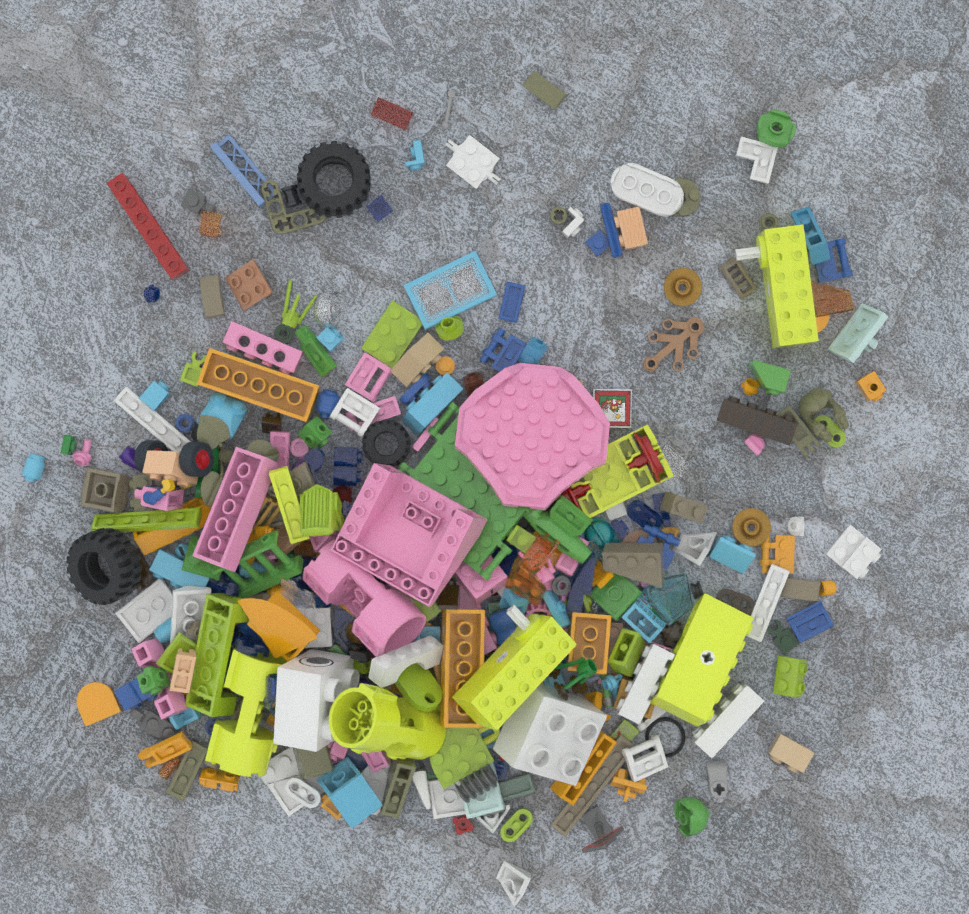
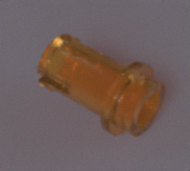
M178 757L168 760L158 771L159 776L163 779L165 777V780H168L175 768L179 767L181 760Z

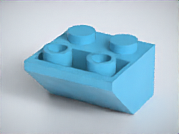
M727 535L717 536L707 557L744 574L755 558L756 554L752 552L753 548L742 543L738 546L734 544L736 540Z

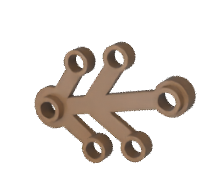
M692 317L687 322L673 321L668 318L662 322V327L665 330H671L672 328L684 330L680 335L659 334L656 331L649 332L647 335L649 342L661 341L670 343L654 357L649 356L645 358L643 368L648 372L655 371L658 368V363L675 349L672 369L675 372L682 371L684 368V363L682 362L684 341L689 336L690 349L687 351V357L691 360L696 359L699 355L697 350L698 336L704 331V323L700 318ZM666 321L671 322L670 328L665 327L664 323ZM693 323L698 324L697 330L692 329ZM650 334H656L657 339L651 340ZM691 350H694L696 352L695 357H691L689 355V352ZM649 360L654 361V367L651 368L648 366L647 363ZM675 363L681 364L680 370L675 369Z

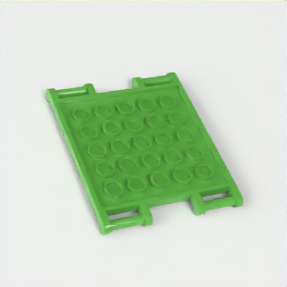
M451 401L448 404V409L433 427L430 426L427 430L438 441L414 470L403 461L400 463L398 470L403 473L408 472L412 478L488 519L479 538L463 560L488 581L492 577L490 575L507 554L509 555L513 551L502 541L526 512L538 520L543 510L530 509V507L518 506V508L503 506L491 485L469 459L455 449L460 408ZM456 412L458 416L442 435L439 434L440 429ZM497 547H500L501 550L499 551V553L494 557V559L490 562L486 569L483 570L481 567L493 554Z

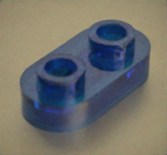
M634 500L627 507V515L642 528H644L645 524L652 527L653 525L661 527V516L644 502ZM635 507H639L641 511H637Z

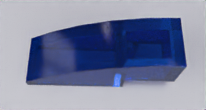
M592 552L584 563L580 565L571 582V589L568 592L566 601V612L582 613L583 596L592 594L595 552Z

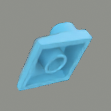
M216 392L210 396V400L201 415L213 416L225 422L230 431L229 438L232 439L248 411L245 404L241 401Z

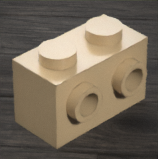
M780 732L777 733L767 751L771 755V760L779 764L781 762L788 764L787 768L795 773L798 771L804 773L814 755L812 750Z

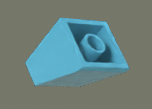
M346 757L333 767L334 771L325 773L316 780L352 829L383 805L359 770Z

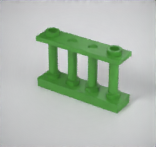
M275 530L245 546L239 564L252 577L243 580L236 572L214 564L212 573L215 575L224 571L237 584L236 596L245 599L301 574L304 559L300 555L289 558L277 546L279 532ZM270 549L283 563L273 565L262 552ZM255 556L267 570L258 573L247 559Z

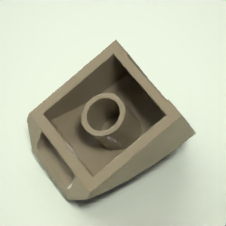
M87 468L81 492V506L122 513L127 507L130 488L129 475Z

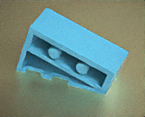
M448 373L443 377L439 375L432 382L434 386L430 390L426 388L419 395L421 399L417 403L413 401L406 408L408 412L401 421L417 437L463 390Z

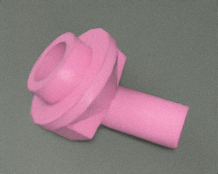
M84 439L82 451L76 450L73 453L72 457L77 465L88 466L92 457L89 455L92 440Z

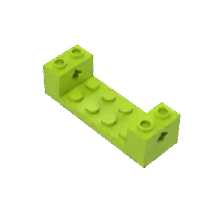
M230 593L206 594L195 650L196 662L190 690L187 693L185 706L210 717L234 715L237 696L227 693L222 689L235 623L250 621L238 603V600L243 598Z

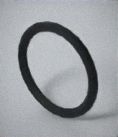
M663 717L656 719L648 726L645 741L649 740L650 731L657 723L663 721L674 723L680 729L682 739L680 746L674 752L665 754V757L668 758L675 756L682 750L686 737L685 731L679 722L672 718Z

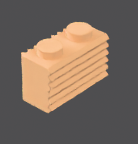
M640 207L618 211L614 221L616 228L620 229L621 235L618 237L621 247L624 246L626 251L647 246L648 241Z

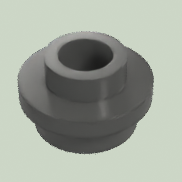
M558 576L552 581V590L557 595H566L571 589V583L567 577ZM561 582L565 585L563 589L559 588Z

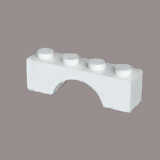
M430 635L375 657L371 661L368 678L380 688L395 683L400 674L413 663H418L425 670L439 665L444 645Z

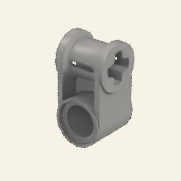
M726 760L706 761L709 792L716 798H722L728 791ZM717 784L723 787L719 790V793L713 790V788L717 787Z

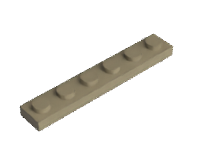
M622 734L615 740L617 741L616 745L574 806L567 802L550 823V826L566 837L626 761L622 754V749L636 746Z

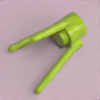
M289 280L281 323L296 328L297 324L301 325L303 318L313 306L318 296L315 295L299 316V313L295 312L300 294L296 295L292 309H288L292 280Z

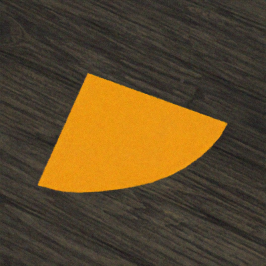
M255 598L238 600V603L275 659L318 638L303 621L274 603Z

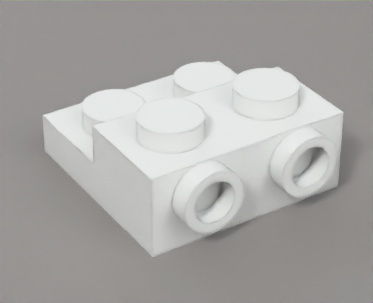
M849 524L825 554L852 577L858 579V577L863 578L869 571L867 566L871 562L875 563L880 558L881 554L879 552L882 549Z

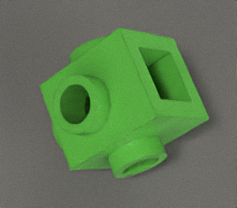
M316 416L297 434L313 451L318 446L320 448L324 447L329 442L328 437L333 432Z
M149 666L143 669V673L137 675L142 694L151 693L152 696L160 694L162 690L171 684L167 671L163 668Z

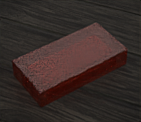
M379 97L371 112V116L404 131L407 130L414 114Z

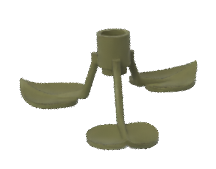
M201 415L199 416L197 428L198 441L207 443L211 449L219 445L218 461L220 462V475L211 471L203 477L201 482L202 500L206 506H211L224 478L223 465L230 463L233 452L223 448L222 444L230 436L226 423L213 416ZM262 439L252 441L247 447V451L267 457L277 462L280 455L279 451L272 444Z

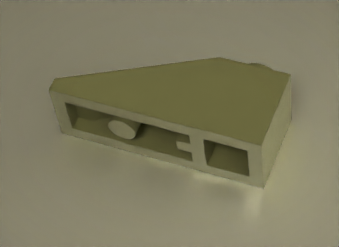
M392 759L382 801L383 806H381L380 810L381 815L399 818L416 769L414 759Z

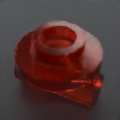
M341 485L334 488L333 493L337 492L341 501L352 502V490L349 487Z

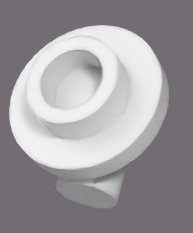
M792 517L788 522L790 534L793 536H804V517Z

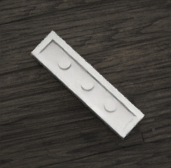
M775 564L771 565L751 617H753L751 624H753V628L749 635L746 634L747 637L762 642L790 573L789 570Z

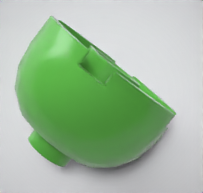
M694 797L678 799L679 801L675 802L674 813L675 819L680 820L681 826H678L680 832L685 837L701 833L705 829L710 816L708 808L699 799Z

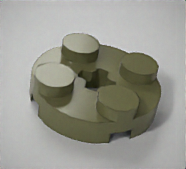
M677 178L675 181L681 186L686 201H683L680 210L672 216L684 217L692 214L697 209L700 202V192L692 181Z

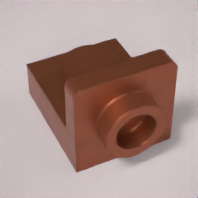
M472 372L463 377L468 397L484 384L481 372Z

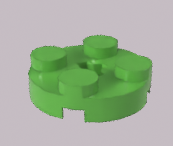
M772 110L765 115L763 114L757 123L758 140L772 147L785 148L795 135L796 125L792 123L791 117L787 113ZM774 126H778V130L781 131L777 132L774 131L772 128H774Z

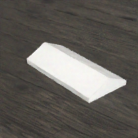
M185 586L173 590L170 643L179 632L197 643L193 636H188L187 630L195 620L202 619L206 594L211 593V588Z

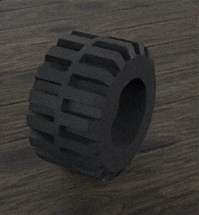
M377 421L365 431L362 439V449L365 457L372 464H385L395 467L404 461L410 452V436L406 429L395 421ZM388 432L397 438L398 447L391 455H382L375 447L376 438L382 433Z

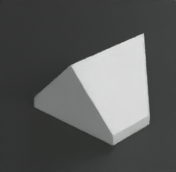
M717 532L681 534L679 546L674 545L672 550L700 566L708 554Z
M505 802V810L476 818L494 833L509 811L510 804Z
M504 861L496 879L500 881L514 907L524 895L531 880V873Z

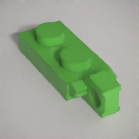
M306 325L295 331V334L300 339V348L321 377L326 376L337 367L320 341Z

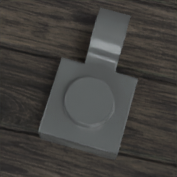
M191 189L187 190L181 207L197 214L204 210L214 215L217 209L214 205L205 202L206 196Z

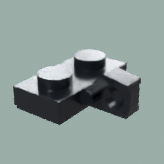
M353 642L347 644V655L350 656V659L358 660L360 663H367L376 657L363 644Z

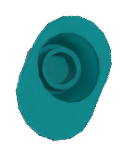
M593 517L591 518L593 521L584 530L583 535L585 540L589 542L588 547L596 558L603 560L602 552L605 543H620L606 519Z

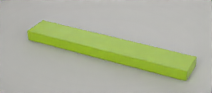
M199 507L169 511L156 510L97 514L94 516L91 532L100 528H113L115 531L118 530L120 532L198 528L202 510Z

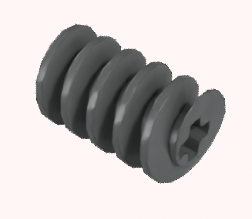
M488 763L486 764V771L480 767L479 775L473 771L474 778L466 775L467 782L459 779L460 786L454 783L460 797L466 803L470 802V797L476 799L477 793L483 795V789L487 792L490 791V785L493 788L497 787L498 779Z

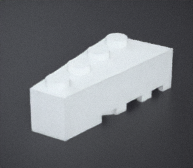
M655 644L645 647L641 655L644 659L641 664L638 663L633 671V674H635L633 682L629 680L624 690L627 694L624 699L621 698L616 706V709H618L617 714L637 724H640L651 703V696H654L659 687L660 678H663L668 669V661H672L675 654Z

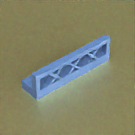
M228 135L218 144L215 142L211 145L210 148L259 207L262 208L266 205L264 199L259 195L260 186H262L260 180L262 179L265 182L267 179L234 139ZM228 141L234 146L233 154L224 153L221 149ZM236 157L246 160L245 169L235 166ZM248 172H256L258 174V183H249L247 180ZM267 184L268 188L273 192V186ZM273 193L270 194L271 198H267V201L274 198Z

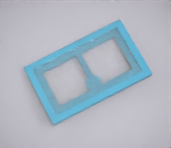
M476 251L403 285L425 330L441 323L446 317L458 315L497 296Z

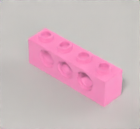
M233 321L223 340V343L227 344V349L237 352L238 349L244 351L243 356L252 360L255 357L262 359V364L271 368L274 364L280 367V372L287 375L290 372L295 374L304 354L300 350ZM245 336L249 337L250 344L247 347H242L240 344L241 339ZM261 344H266L267 352L263 355L259 354L258 347ZM278 352H284V361H276L275 356Z

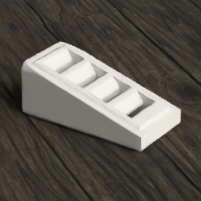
M415 769L412 780L426 809H430L432 805L426 769Z

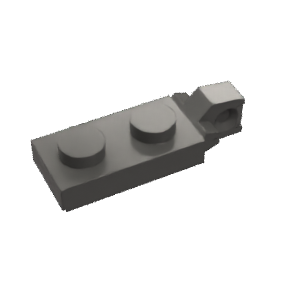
M133 707L129 712L130 716L137 720L135 723L140 728L162 741L181 731V728L176 730L173 724L166 718L161 720L160 715L151 709L145 708L144 711Z

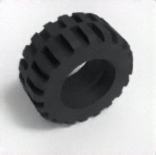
M331 141V144L322 142L319 147H312L310 153H305L302 157L303 161L299 163L297 173L298 189L303 201L306 202L310 209L315 210V213L318 215L324 214L328 218L332 216L342 218L344 214H353V210H358L362 206V202L366 201L371 187L370 169L365 161V157L359 154L358 149L354 146L351 148L345 142H342V144H337V141ZM341 164L347 167L352 175L351 187L345 193L338 196H329L322 193L316 185V176L324 166Z
M113 528L97 529L76 539L68 551L69 556H67L66 563L68 564L67 574H70L71 577L69 580L71 584H74V589L77 593L80 592L82 594L81 597L85 600L89 599L91 603H98L99 605L112 604L129 596L138 587V582H140L142 575L140 574L142 571V564L139 562L141 560L140 554H137L136 546L132 545L131 540L127 536L124 537L122 532L115 531ZM98 554L108 563L110 579L104 575L99 566Z

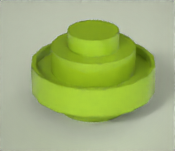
M458 316L446 317L441 323L436 325L435 329L440 339L446 341L454 340L464 332V324Z

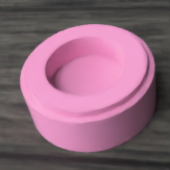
M301 438L292 441L290 451L294 456L304 457L309 453L310 447Z

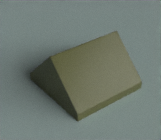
M328 746L323 747L317 752L292 747L300 778L309 779L334 771Z

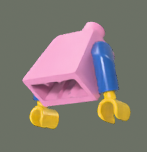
M165 479L161 481L162 485L143 486V488L137 487L134 496L136 499H141L142 506L169 511L182 508L185 489L193 485L188 484V487L177 485L175 487L173 479Z

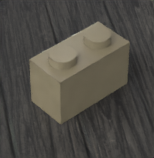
M665 491L659 509L702 524L708 506Z

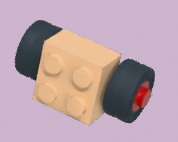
M145 440L137 446L134 456L137 469L141 473L149 475V479L154 481L173 479L174 484L182 487H188V484L197 485L198 477L208 475L214 464L213 451L205 442H188L179 453L168 451L166 445L161 441Z

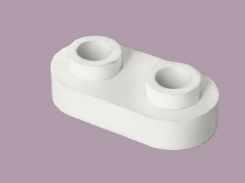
M292 777L287 781L285 790L289 796L308 808H314L320 803V792L299 777ZM297 783L299 789H293L292 784ZM313 794L315 799L309 800L308 795Z

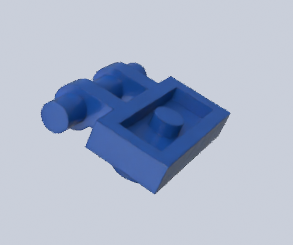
M501 328L497 330L496 334L493 333L487 349L484 348L482 351L483 355L480 358V361L485 364L489 358L495 360L491 368L498 372L506 367L515 365L527 345L513 335H510L508 340L503 339L502 337L506 331ZM500 343L501 345H503V348L501 349L500 353L496 355L493 352L497 345Z
M645 524L643 531L649 533L648 538L640 536L637 543H654L655 537L664 540V568L668 569L675 554L669 547L671 544L678 547L681 540L674 537L675 535L670 532L667 534L658 530L659 527Z

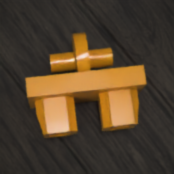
M619 768L611 779L610 786L621 788L617 790V794L623 796V802H627L628 797L635 799L637 793L644 794V791L647 789L645 778L636 782L626 780L628 771Z

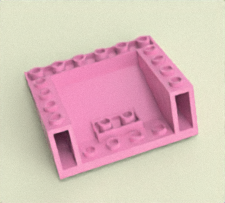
M374 463L331 551L431 607L479 538L488 519L391 465Z

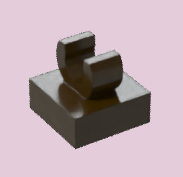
M270 412L266 413V417L262 416V433L270 434L271 431H282L280 413H277V417H270Z

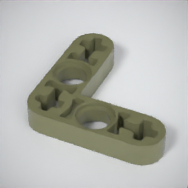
M267 180L262 184V194L271 225L277 234H288L319 225L326 220L323 214L321 220L312 218V223L308 224V218L305 213L309 212V216L315 215V210L310 208L287 214L278 184L273 180ZM267 184L276 187L273 190L274 197L278 195L279 199L275 198L267 201V198H271L268 191L265 192V189L268 188ZM274 202H278L281 205V210L277 213L270 210V206ZM298 215L305 218V223L301 226H297L294 223V218ZM291 217V224L294 228L290 229V225L284 226L283 231L279 228L276 229L279 221L288 223L287 218Z

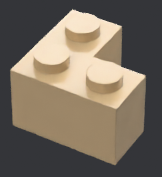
M427 333L403 355L390 372L406 387L412 382L415 384L422 377L421 372L425 374L431 368L430 363L435 365L441 359L439 354L444 348Z

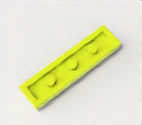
M288 466L269 471L290 543L293 544L310 539L309 536H302L300 532V504Z

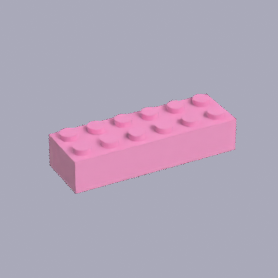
M238 447L235 448L192 556L232 572L236 571L271 483L269 471L277 468V462Z

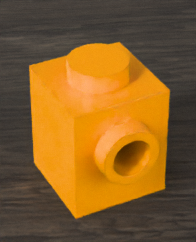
M875 371L855 381L866 401L873 400L875 402L883 397V392L887 391Z

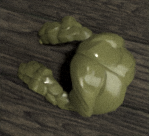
M814 388L799 401V414L804 418L809 429L824 442L828 443L831 441L833 435L822 423L813 421L816 412L824 408L834 409L833 415L838 427L841 430L849 427V422L845 416L846 412L841 408L840 404L838 405L832 399L830 390Z

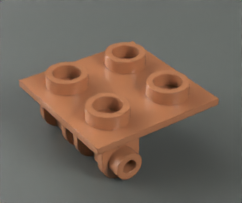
M254 259L225 278L244 311L263 298L272 295V288L269 287L266 282L267 279L264 278V274L261 273Z

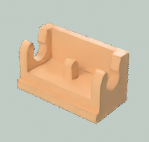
M181 648L178 649L170 691L189 693L196 662L195 650L190 649L187 653L183 652Z

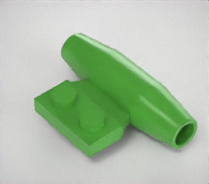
M563 495L552 507L550 513L543 510L538 520L528 512L523 515L542 537L559 551L583 564L592 553L579 538V535L584 532L593 520Z

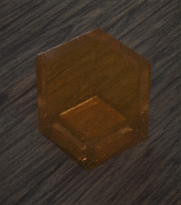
M202 211L199 234L221 238L220 224L222 215L220 213Z

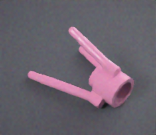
M539 536L548 568L543 566L537 570L521 551L518 554L523 559V563L536 576L540 584L545 586L555 579L553 573L556 570L552 566L543 537Z

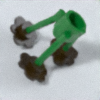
M582 657L575 661L558 664L549 674V677L557 679L561 668L579 664L576 669L579 676L572 675L567 685H559L557 681L554 682V687L561 698H564L566 701L568 700V689L572 687L571 689L575 694H585V691L588 689L585 681L597 672V666L592 659L588 658L585 660Z

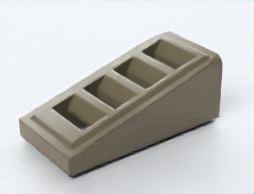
M731 257L718 267L741 300L757 289L740 261H736V257ZM735 265V267L730 271L727 270L731 266ZM737 271L740 272V273H739L737 276H735L734 278L731 277V276H732L734 273H736ZM741 278H744V279H745V280H743L742 282H740L738 285L736 284V282H737L738 280H740ZM748 283L749 286L743 291H740V288H742L744 285Z

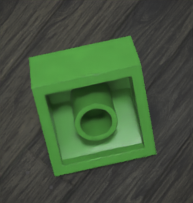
M756 360L749 361L748 367L756 381L760 384V388L766 390L765 394L779 396V394L785 393L791 370Z

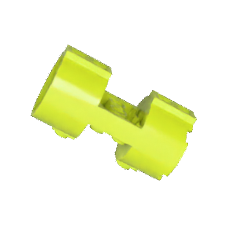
M235 646L224 687L244 697L239 719L216 720L205 761L212 764L217 763L220 765L219 769L236 775L251 777V774L258 773V776L262 777L267 774L272 752L276 753L278 744H273L274 733L267 728L259 726V724H261L263 717L261 711L266 702L276 703L277 670L279 666L287 663L282 656L275 659L271 651L267 649Z
M360 683L358 688H349L340 693L333 702L329 713V729L334 740L339 745L350 748L358 754L384 750L387 752L386 756L393 760L397 758L423 760L429 756H434L439 751L446 736V728L440 726V704L434 710L420 711L412 707L405 698H398L386 688ZM425 697L428 703H432L431 699Z

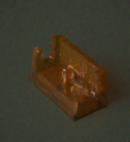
M549 534L537 537L517 563L531 577L542 569L560 545L558 540H554L552 543L547 540Z

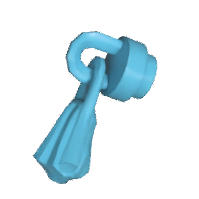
M609 674L602 680L604 689L611 690L610 693L614 700L618 692V682L623 677L622 674L614 677Z

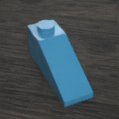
M810 207L791 212L795 225H804L807 255L811 264L815 265L829 260L830 254L827 241Z

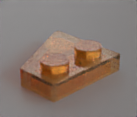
M811 281L815 317L853 311L854 305L850 290L837 289L831 285L826 284L824 286Z
M518 556L514 560L505 588L538 606L542 602L547 588L524 560Z

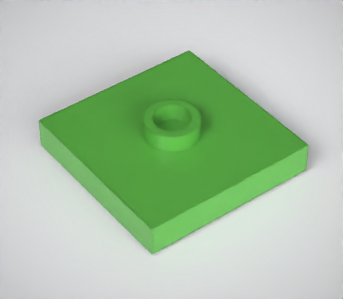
M614 574L601 589L596 585L588 595L617 621L643 593L626 577Z

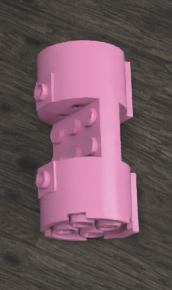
M336 539L319 550L321 554L315 561L311 560L309 565L304 568L303 580L326 605L330 603L333 605L344 604L357 618L354 620L352 632L376 657L410 644L418 637L425 626L426 616L417 608L409 595H406L397 588L386 590L385 586L373 577V574L332 552L331 548Z

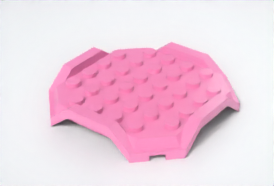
M518 363L504 368L477 388L460 406L455 449L466 456L491 485L503 506L517 508L518 506L530 507V509L546 510L567 488L591 470L606 464L610 422L598 402L570 372L562 367Z

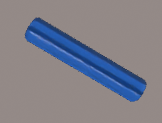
M610 203L601 204L600 209L612 257H621L623 255Z

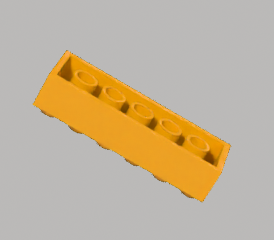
M209 348L197 385L305 422L310 420L317 394L321 388L319 385Z
M442 609V645L444 646L441 656V689L443 695L440 702V726L444 728H483V726L477 725L452 698L484 664L485 610Z

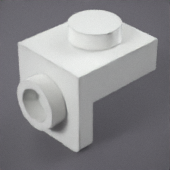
M570 207L567 210L574 218L562 231V234L567 239L570 235L574 237L581 230L579 226L584 222L582 218L584 215L577 208L572 209Z

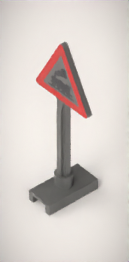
M596 805L582 816L596 841L581 850L583 853L606 849L613 841L617 840V836L624 830L623 826L612 830L600 808Z

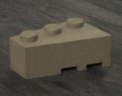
M605 543L602 552L603 570L659 588L663 587L665 580L663 543Z

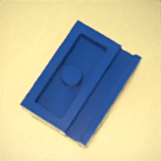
M821 600L787 617V621L799 643L834 626Z

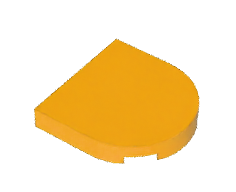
M89 683L78 693L77 707L85 727L122 711L114 691L104 683Z

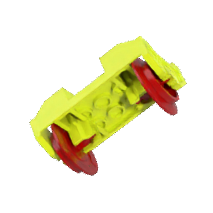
M647 424L609 443L606 464L591 470L562 492L555 500L557 502L563 495L591 518L674 477L667 460L664 458L660 446L657 444L654 434ZM632 437L635 438V441H636V443H637V445H638V448H637V446H636V444H635V442H634V440H633ZM648 468L650 469V471H651L653 477L655 478L654 480H653V478H652V476H651V474H650Z

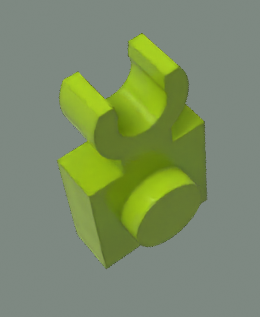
M194 351L192 353L193 362L192 364L186 362L180 381L199 387L197 382L202 371L200 367L201 364H204L206 355H203L202 360L198 361L196 359L198 352Z

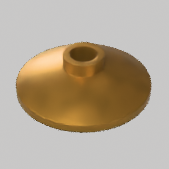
M675 269L668 274L664 281L665 296L671 303L677 306L691 305L701 295V279L691 269ZM680 284L685 285V291L679 290Z
M748 508L736 515L732 524V530L735 538L740 543L753 547L767 540L771 532V523L767 515L761 510ZM748 525H753L754 531H749Z

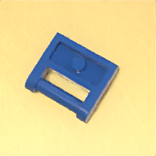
M845 238L827 242L830 259L815 264L818 283L853 276L846 254ZM835 246L838 248L842 272L837 273L832 247Z

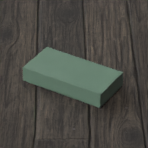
M530 773L499 782L503 801L536 792Z

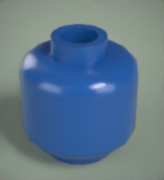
M323 389V392L317 394L314 409L319 412L320 417L329 418L341 397L338 396L336 391Z

